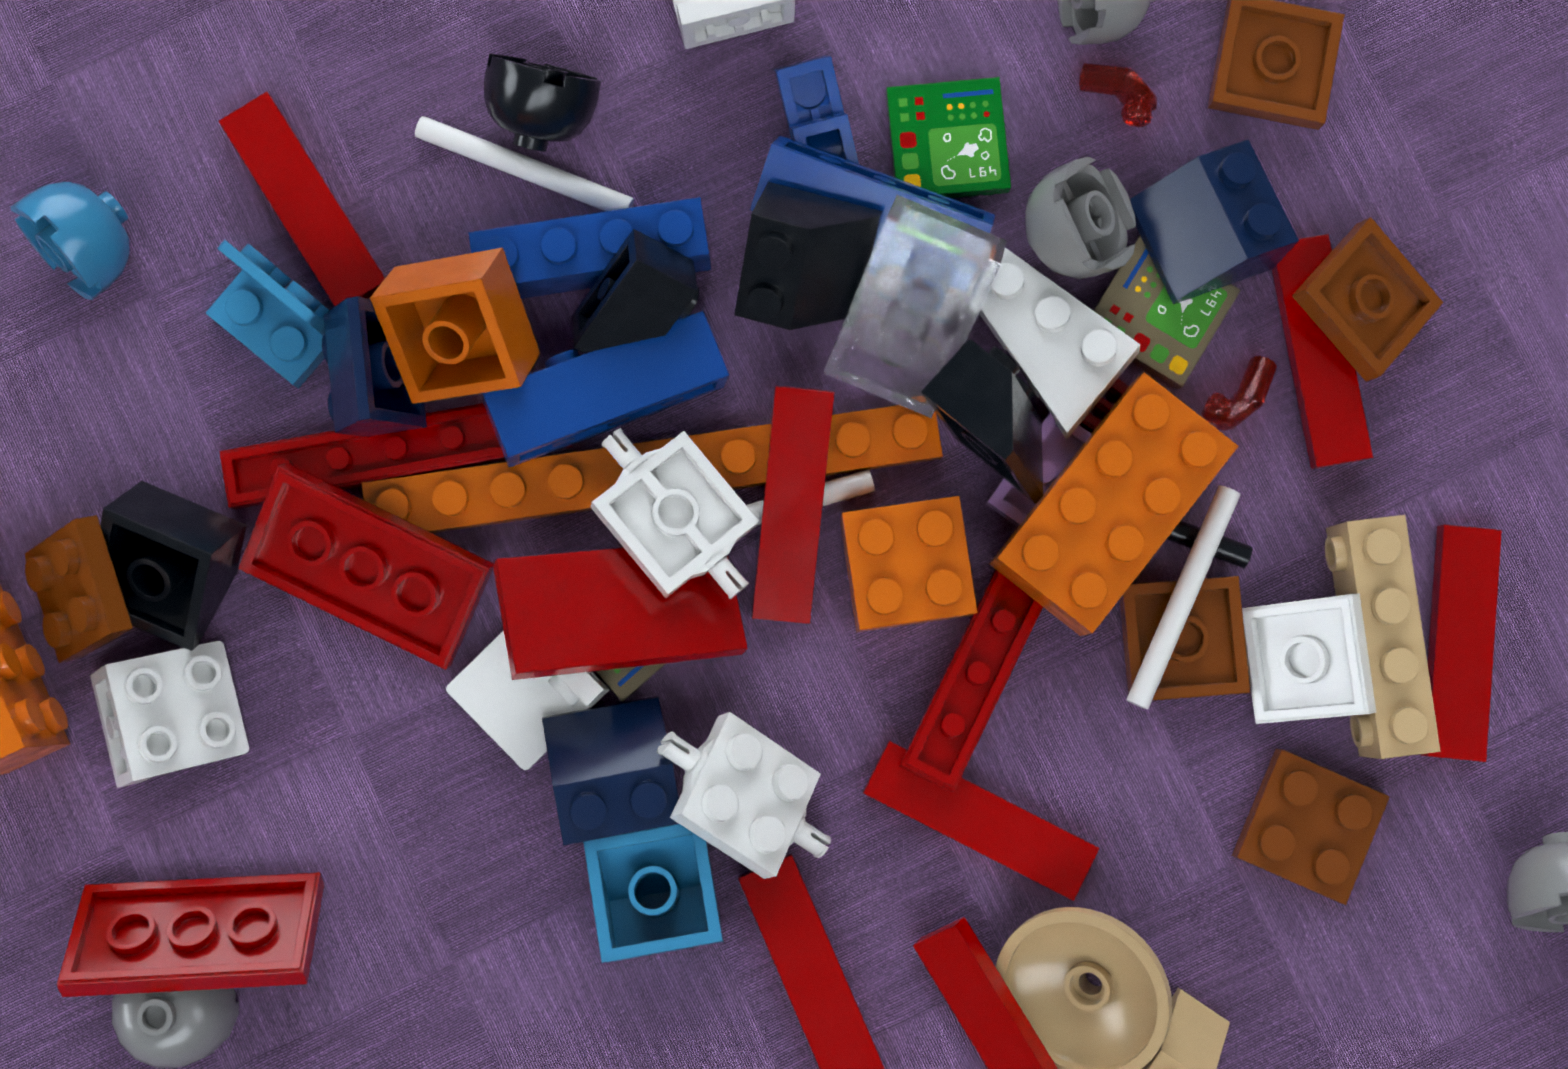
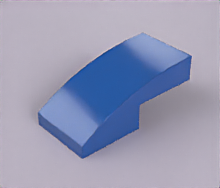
M826 55L774 69L791 139L859 164L848 114L844 113L832 57Z

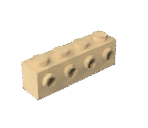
M1397 515L1347 521L1327 527L1325 557L1328 568L1333 574L1335 594L1340 596L1360 593L1376 713L1350 716L1351 735L1355 745L1358 747L1359 757L1386 759L1441 752L1406 516Z

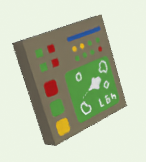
M1139 235L1134 243L1133 255L1125 266L1118 269L1093 311L1140 344V352L1132 361L1133 363L1179 390L1185 384L1241 290L1230 284L1173 305Z

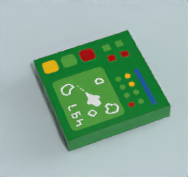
M1000 77L886 87L885 96L894 178L949 198L1005 194L1010 192L1011 180Z

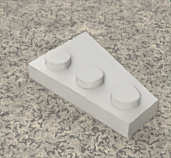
M1004 246L997 251L970 283L967 297L1003 349L1007 350L1025 375L1026 382L1037 398H1041L1054 417L1055 424L1066 439L1070 437L1140 352V344Z

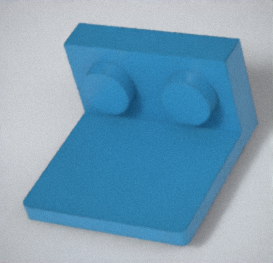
M224 240L217 249L239 266L242 271L206 311V314L299 389L324 360L322 351V338L325 334L323 315L330 310L294 280L289 284L292 279L249 243L239 252Z

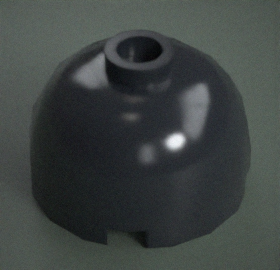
M489 53L484 77V100L487 111L495 123L514 133V145L546 152L548 141H569L580 135L590 123L597 105L601 80L549 64L540 65L526 62L527 59Z

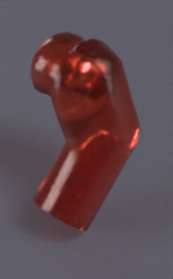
M1084 63L1079 81L1081 92L1114 95L1124 105L1121 116L1124 123L1129 126L1144 127L1151 122L1152 111L1157 109L1156 93L1134 70L1127 67Z
M1264 356L1250 358L1236 393L1231 399L1219 392L1213 393L1204 405L1202 417L1209 423L1217 424L1216 428L1218 430L1226 431L1236 428L1263 406L1277 370L1275 362Z

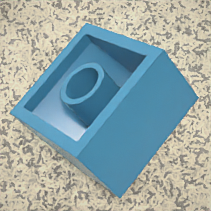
M675 824L583 842L602 963L617 962L724 942L707 841L682 825Z

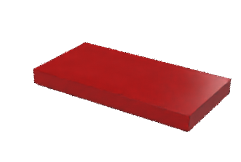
M284 463L276 469L238 569L447 670L453 664L492 573L494 563L305 471Z
M624 548L498 558L493 565L512 680L742 655L748 649L737 595L729 599L728 595L709 572L688 580L670 596L665 598Z
M321 873L85 885L56 986L62 997L308 984L324 890Z

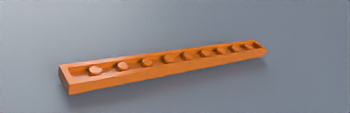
M928 401L832 415L826 476L940 460L943 457L937 415ZM771 424L689 435L691 440L733 490L765 485ZM674 438L633 443V445L643 455L646 452L662 448ZM606 448L537 457L510 468L507 462L361 484L364 501L430 533H439L592 510L590 507L592 501L616 483L623 468Z

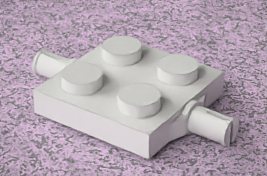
M621 428L614 431L613 436L610 434L601 444L623 468V471L616 483L593 500L590 507L665 598L670 596L688 580L705 575L707 572L724 590L729 599H732L738 592H741L749 582L743 578L728 560L727 556L733 545L757 526L759 520L685 431L662 448L646 452L643 455L627 438Z
M727 712L717 717L707 741L698 749L678 737L673 731L669 732L662 739L661 744L664 745L658 747V754L663 755L685 770L682 793L670 816L671 819L763 879L777 876L788 848L793 842L813 854L815 858L822 857L829 847L825 845L831 843V837L805 821L806 808L821 773L731 712Z

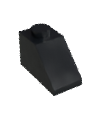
M633 229L572 315L574 348L585 353L665 336L678 318L684 319L691 313L698 300L699 288L697 287L694 261Z

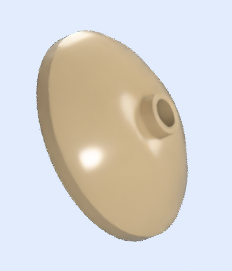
M1080 907L1055 908L1041 912L1026 920L1015 930L1002 947L995 967L1058 1069H1142L1154 1058L1168 1034L1172 1017V997L1169 982L1164 968L1151 947L1123 922L1092 909ZM1086 973L1096 975L1100 979L1102 986L1091 984L1086 978Z

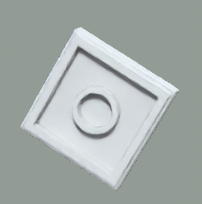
M1360 593L1242 608L1247 665L1256 724L1376 713Z

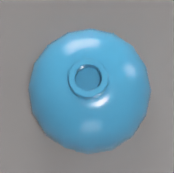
M58 182L46 184L30 192L10 207L12 212L19 215L14 220L34 249L53 270L58 266L66 273L71 271L77 278L67 284L85 299L93 300L123 273L130 253V239L122 226L128 220V215L120 203L107 191L97 196L84 185L72 182Z

